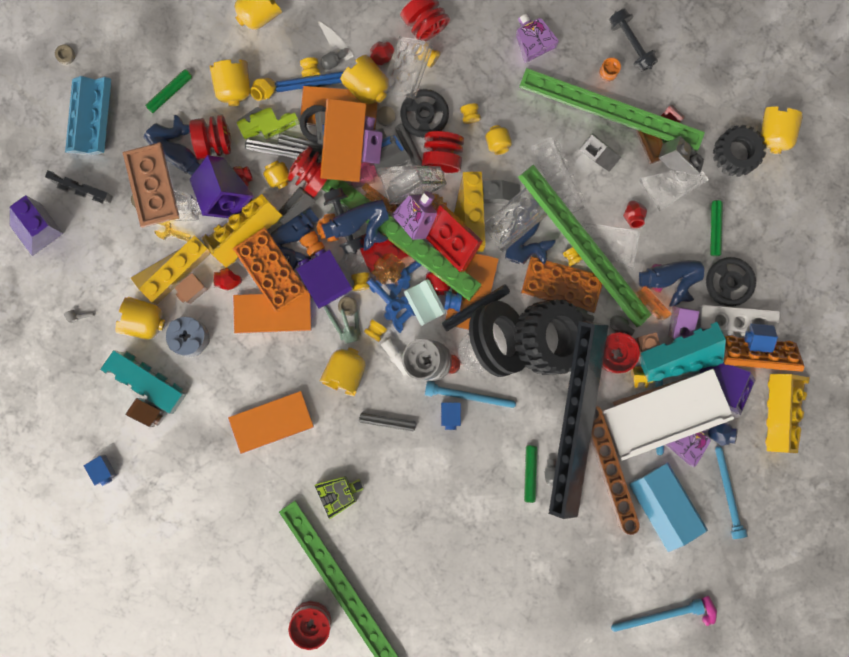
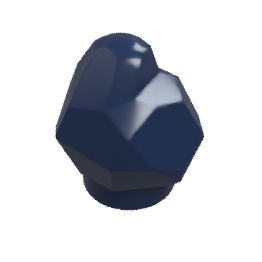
M722 423L710 428L708 436L720 446L729 445L730 443L736 444L738 429L732 428L728 423Z

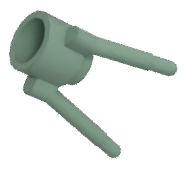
M324 306L327 315L339 333L341 341L344 340L345 344L360 340L358 336L361 335L358 310L354 314L355 329L354 326H349L344 310H340L345 325L342 332L329 308Z

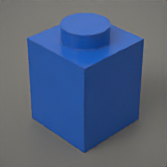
M751 323L749 331L745 332V342L748 343L749 350L773 353L778 338L774 325Z
M441 403V426H445V430H457V426H461V403Z
M101 455L83 465L94 486L101 484L103 487L113 481L112 478L117 475L106 455Z

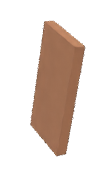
M161 142L124 151L123 157L140 227L144 228L179 219L180 216Z

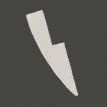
M319 22L330 46L337 45L340 51L343 49L346 55L344 57L345 61L353 58L354 56L345 42L332 29Z

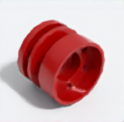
M411 0L400 13L407 27H412L411 32L413 35H416L418 43L426 42L435 37L450 22V17L448 14H445L444 8H438V0Z
M223 114L217 116V123L214 116H210L209 126H207L204 118L190 120L191 141L198 160L205 159L207 155L212 156L213 148L217 156L222 155V149L225 155L231 154V134Z
M445 131L425 133V141L427 142L424 143V148L429 151L423 153L422 168L438 173L461 172L462 157L457 154L463 152L464 137Z
M308 146L298 155L290 167L287 180L291 182L295 175H297L298 179L295 185L298 186L303 180L306 181L304 191L315 197L327 179L320 178L322 161L320 163L316 161L319 152L316 151L311 158L309 155L313 148Z
M621 332L608 335L602 368L607 372L615 374L626 373L633 369L638 363L640 356L639 346L635 339ZM620 349L621 357L618 356L615 359L612 350Z
M310 600L302 602L295 608L288 628L290 639L294 645L304 650H314L325 644L329 637L332 621L326 606L320 602ZM310 619L314 620L311 626L308 625Z

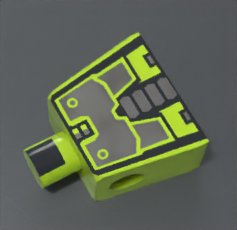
M346 476L314 485L329 519L357 501L354 494L364 490L360 479L349 483Z

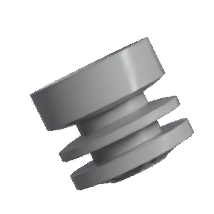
M417 339L410 342L405 348L402 355V364L405 372L414 379L437 381L449 373L452 365V356L449 349L438 341Z

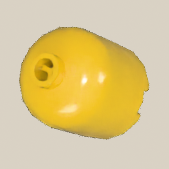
M237 0L234 5L237 13L236 20L241 26L246 25L252 30L260 29L283 12L275 0Z
M367 54L362 55L355 60L357 62L356 65L352 68L349 66L346 68L340 80L362 103L368 105L375 102L380 103L387 96L389 80Z
M239 59V63H231V60L214 62V66L210 65L209 67L215 97L220 102L228 103L230 107L239 106L240 102L246 100L250 95L248 62Z
M779 107L765 108L760 138L764 137L765 141L762 143L766 144V148L770 149L771 153L781 154L782 151L790 150L796 145L803 119L801 111L788 108L786 112L778 111Z
M125 297L119 309V313H122L121 320L116 321L115 330L116 333L152 339L158 334L159 330L163 331L165 320L162 319V310L159 306L132 297Z
M348 347V350H336L331 355L319 381L336 391L339 387L346 390L345 394L355 396L365 371V361L358 355L359 351Z

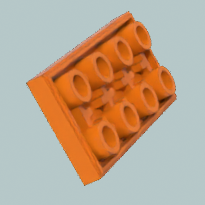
M303 86L301 115L307 108L313 105L326 107V99L362 102L348 89ZM378 102L366 104L365 116L375 118L374 130H376ZM315 114L308 118L307 125L316 126Z
M326 99L320 178L360 182L366 103Z
M266 228L261 229L232 248L275 313L308 292Z
M477 253L474 255L465 272L481 283L482 286L470 301L462 296L460 311L491 293L499 258ZM452 289V293H454V294H457V293H458L457 291H455L454 289ZM451 308L447 310L445 320L457 314L458 311ZM470 318L456 327L469 330Z
M531 256L521 294L547 301L565 300L568 303L585 309L587 312L595 313L602 283L594 273L551 261H546L543 264L539 258Z
M309 292L275 313L263 294L233 295L235 334L312 331L311 295Z
M733 335L724 336L726 339L725 365L800 372L804 370L805 366L797 343L793 341H777L772 353L750 351L745 338Z
M302 391L228 417L240 454L314 428Z

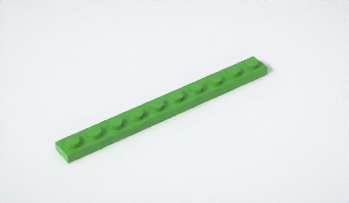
M526 68L519 88L666 141H671L681 136L695 151L699 150L705 132L528 68Z
M534 164L518 177L633 324L636 327L641 326L652 314Z
M327 179L321 188L326 193L329 192L330 188H342L344 194L348 195V198L340 202L348 210L371 202L342 180ZM388 214L389 220L378 228V232L388 237L389 241L470 301L482 284L465 271L459 272L441 253L424 240H412L397 220Z
M296 500L280 510V515L373 656L399 657Z

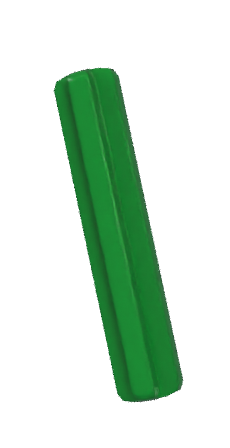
M184 69L145 105L151 113H154L192 78L189 71Z
M720 200L712 201L711 256H720L722 254L723 201Z
M527 445L525 450L524 502L534 503L536 501L537 446Z

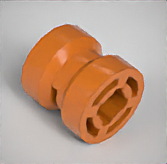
M611 57L604 60L599 70L600 77L608 82L616 79L621 70L620 62L616 58Z
M315 231L306 234L299 240L301 245L307 248L306 252L309 257H313L315 253L325 249L324 244L318 240V235Z

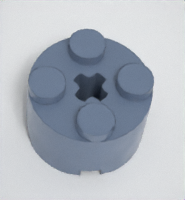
M180 317L170 322L166 331V342L169 349L176 354L185 357H195L201 354L208 346L209 332L201 322L191 317ZM188 334H190L191 337H190V338H187V340H185V336H187Z

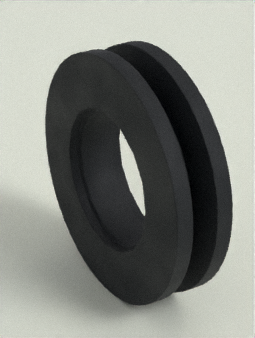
M494 301L478 307L471 315L469 322L470 343L477 360L487 372L497 377H505L520 372L526 367L524 365L525 361H521L518 356L520 353L516 351L515 345H517V342L514 340V334L517 332V329H515L516 323L520 321L518 319L519 314L513 307L503 301ZM494 323L499 326L506 339V355L501 352L494 339Z

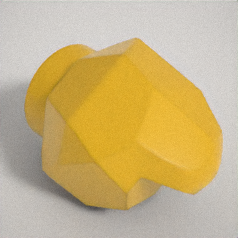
M266 77L256 79L250 89L251 96L257 101L270 99L276 88L274 80Z

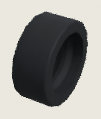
M313 105L307 108L300 118V129L303 135L314 143H318L317 135L312 134L308 130L307 121L311 115L317 112H326V107L322 105Z

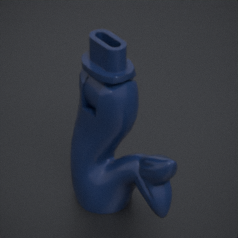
M174 115L172 128L155 123L145 132L143 136L145 141L149 145L161 142L166 161L179 170L184 171L185 174L189 173L192 176L200 166L199 160L189 148L167 141V139L190 134L189 124H183L179 116Z
M527 200L526 206H523L512 229L505 253V259L509 262L524 265L531 255L536 254L540 261L545 264L548 256L547 251L556 242V240H546L524 246L536 233L540 225L542 212L540 211L541 206L537 201Z
M376 200L361 204L333 218V221L329 219V222L321 224L326 239L333 236L335 238L345 237L358 231L369 219L363 248L366 251L375 242L381 243L388 240V237L378 232V228L388 221L389 217L383 200Z
M310 208L305 213L301 212L300 215H297L286 224H282L270 234L293 270L298 263L307 258L311 260V257L291 248L282 247V245L299 241L314 228L313 225L319 218Z
M683 260L654 268H647L646 271L639 272V286L666 288L683 277L678 284L677 291L672 296L669 307L676 306L682 301L691 302L694 301V298L688 292V289L703 280L704 266L701 261Z

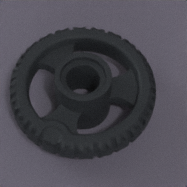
M420 89L412 92L405 98L401 106L400 117L403 126L408 132L416 137L425 138V133L442 131L445 128L449 119V108L446 100L436 91ZM427 96L435 99V103L421 102L417 104L415 99ZM427 110L430 114L427 117H422L420 112ZM407 111L415 112L416 120L420 124L417 129L408 121ZM442 112L441 122L431 129L428 124L433 121L434 113Z
M726 257L718 260L710 267L706 276V287L709 295L719 304L738 306L748 301L753 295L756 288V277L752 267L746 261L736 257ZM727 264L740 266L746 274L742 276L737 271L729 272ZM715 273L721 275L719 280V286L722 289L721 293H717L714 288L713 278ZM728 277L734 279V286L728 284ZM742 285L748 287L742 297L734 300L731 299L732 291L739 289Z

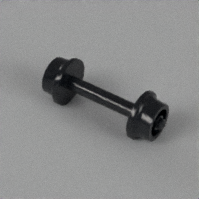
M625 8L615 11L609 18L612 25L611 30L615 31L621 28L640 57L633 65L637 66L641 72L652 69L653 65L658 62L655 56L656 51L651 50L646 53L627 24L634 17L633 14H629Z
M330 188L329 192L323 194L325 199L324 206L333 203L337 215L344 213L340 201L348 198V195L344 194L342 188ZM352 234L345 236L347 242L339 245V247L343 248L345 254L352 252L356 255L357 250L364 248L362 244L363 236L354 239Z

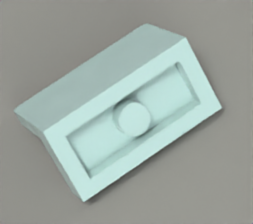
M429 279L404 291L421 326L446 313Z

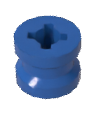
M447 291L444 309L449 310L451 308L460 312L462 295Z

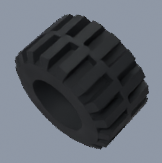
M736 125L726 130L718 138L713 149V154H716L713 159L718 161L716 166L718 168L722 167L723 173L729 172V176L736 174L737 177H741L743 174H749L763 162V158L766 155V152H764L766 144L762 143L765 139L764 137H759L760 132L758 130L754 132V128L751 126L747 129L746 125H741L740 127ZM738 142L746 147L748 152L747 160L737 159L732 154L731 143Z

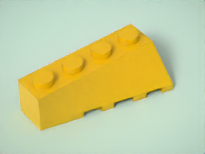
M463 172L454 214L483 241L477 252H483L486 245L482 172Z
M194 235L181 249L132 276L131 280L152 303L158 305L174 287L182 282L211 253L200 239Z

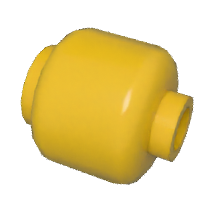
M500 125L492 126L485 135L488 150L495 155L507 153L512 146L509 130Z
M276 160L265 166L266 170H264L263 175L271 188L277 187L281 189L289 185L287 182L289 170L284 162Z

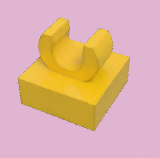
M635 366L631 369L635 388H638L639 382H644L645 388L649 387V383H653V381H647L641 366Z

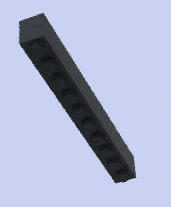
M579 321L548 513L562 519L578 517L609 327V325L596 322Z

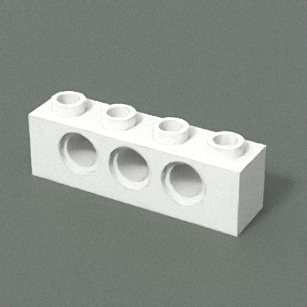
M707 305L698 307L697 330L701 328L704 331L711 328L710 324L715 323L716 316H719L722 319L720 328L723 335L726 336L733 335V333H741V337H745V332L749 331L750 324H753L755 319L760 324L774 325L777 335L779 334L780 311ZM735 318H739L741 320L740 327H737L734 324Z

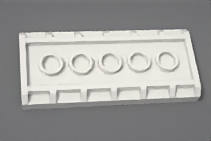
M714 369L602 411L621 460L734 419Z

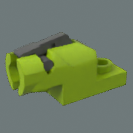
M256 107L236 122L244 139L260 135L259 132L262 131L266 140L300 124L295 112L292 114L286 113L280 117L281 119L277 120L272 108L262 110L259 107Z

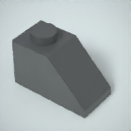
M483 180V203L520 204V184L504 180Z

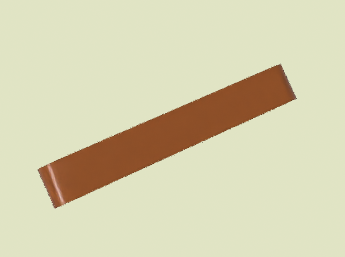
M596 406L597 416L593 420L590 440L618 525L624 533L634 535L639 531L640 524L603 412L600 407ZM596 427H600L603 430V434L599 438L594 435ZM604 445L609 448V453L606 456H602L600 453V448ZM609 464L615 466V472L611 475L606 471ZM619 482L621 490L618 493H614L612 487L615 483ZM622 501H625L627 503V509L621 512L619 510V504ZM628 520H632L634 524L631 530H626L625 523Z

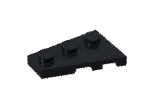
M49 170L46 172L45 178L55 183L57 189L68 192V189L73 190L75 195L83 198L86 195L93 197L92 200L103 204L104 201L111 203L113 196L105 191L86 184L79 185V182L68 177L62 179Z

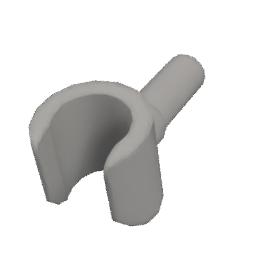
M74 310L65 312L64 316L69 323H74L81 318L93 317V312L76 315Z

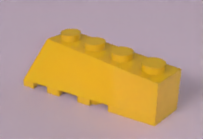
M261 194L245 205L240 214L231 215L225 225L221 226L219 224L213 228L215 232L209 236L205 234L201 239L210 253L227 268L238 258L232 248L261 229L266 228L268 230L278 222L282 215Z
M770 374V379L768 380L769 398L767 400L768 418L766 420L768 431L765 440L767 451L798 453L802 430L798 425L804 417V411L801 406L802 401L807 398V392H804L805 384H809L810 377L793 374Z

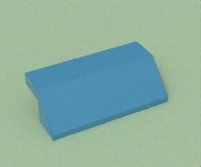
M79 76L72 79L66 153L88 155L104 153L111 78L102 77L94 80Z
M668 462L629 483L630 488L668 552L685 546L708 531Z

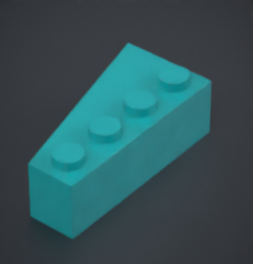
M718 322L710 324L711 328L704 331L701 328L693 331L694 335L687 338L678 337L670 345L664 343L641 352L640 364L647 381H660L663 378L679 376L683 373L722 364L724 362L726 339Z
M113 350L100 370L104 373H113L116 375L115 380L127 386L131 385V389L141 396L146 395L148 401L167 413L174 414L186 396L182 392L183 388L176 383L172 385L167 382L168 378L163 374L152 372V367L142 361L141 364L135 360L136 356L132 353Z

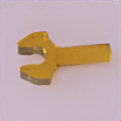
M169 221L159 224L166 227L165 232L154 231L162 240H166L169 236L187 242L191 239L190 234L172 229L171 222Z

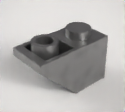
M593 133L580 147L584 154L609 172L621 159L619 154Z
M681 136L664 143L659 155V159L671 170L696 175L701 173L704 163L702 156Z

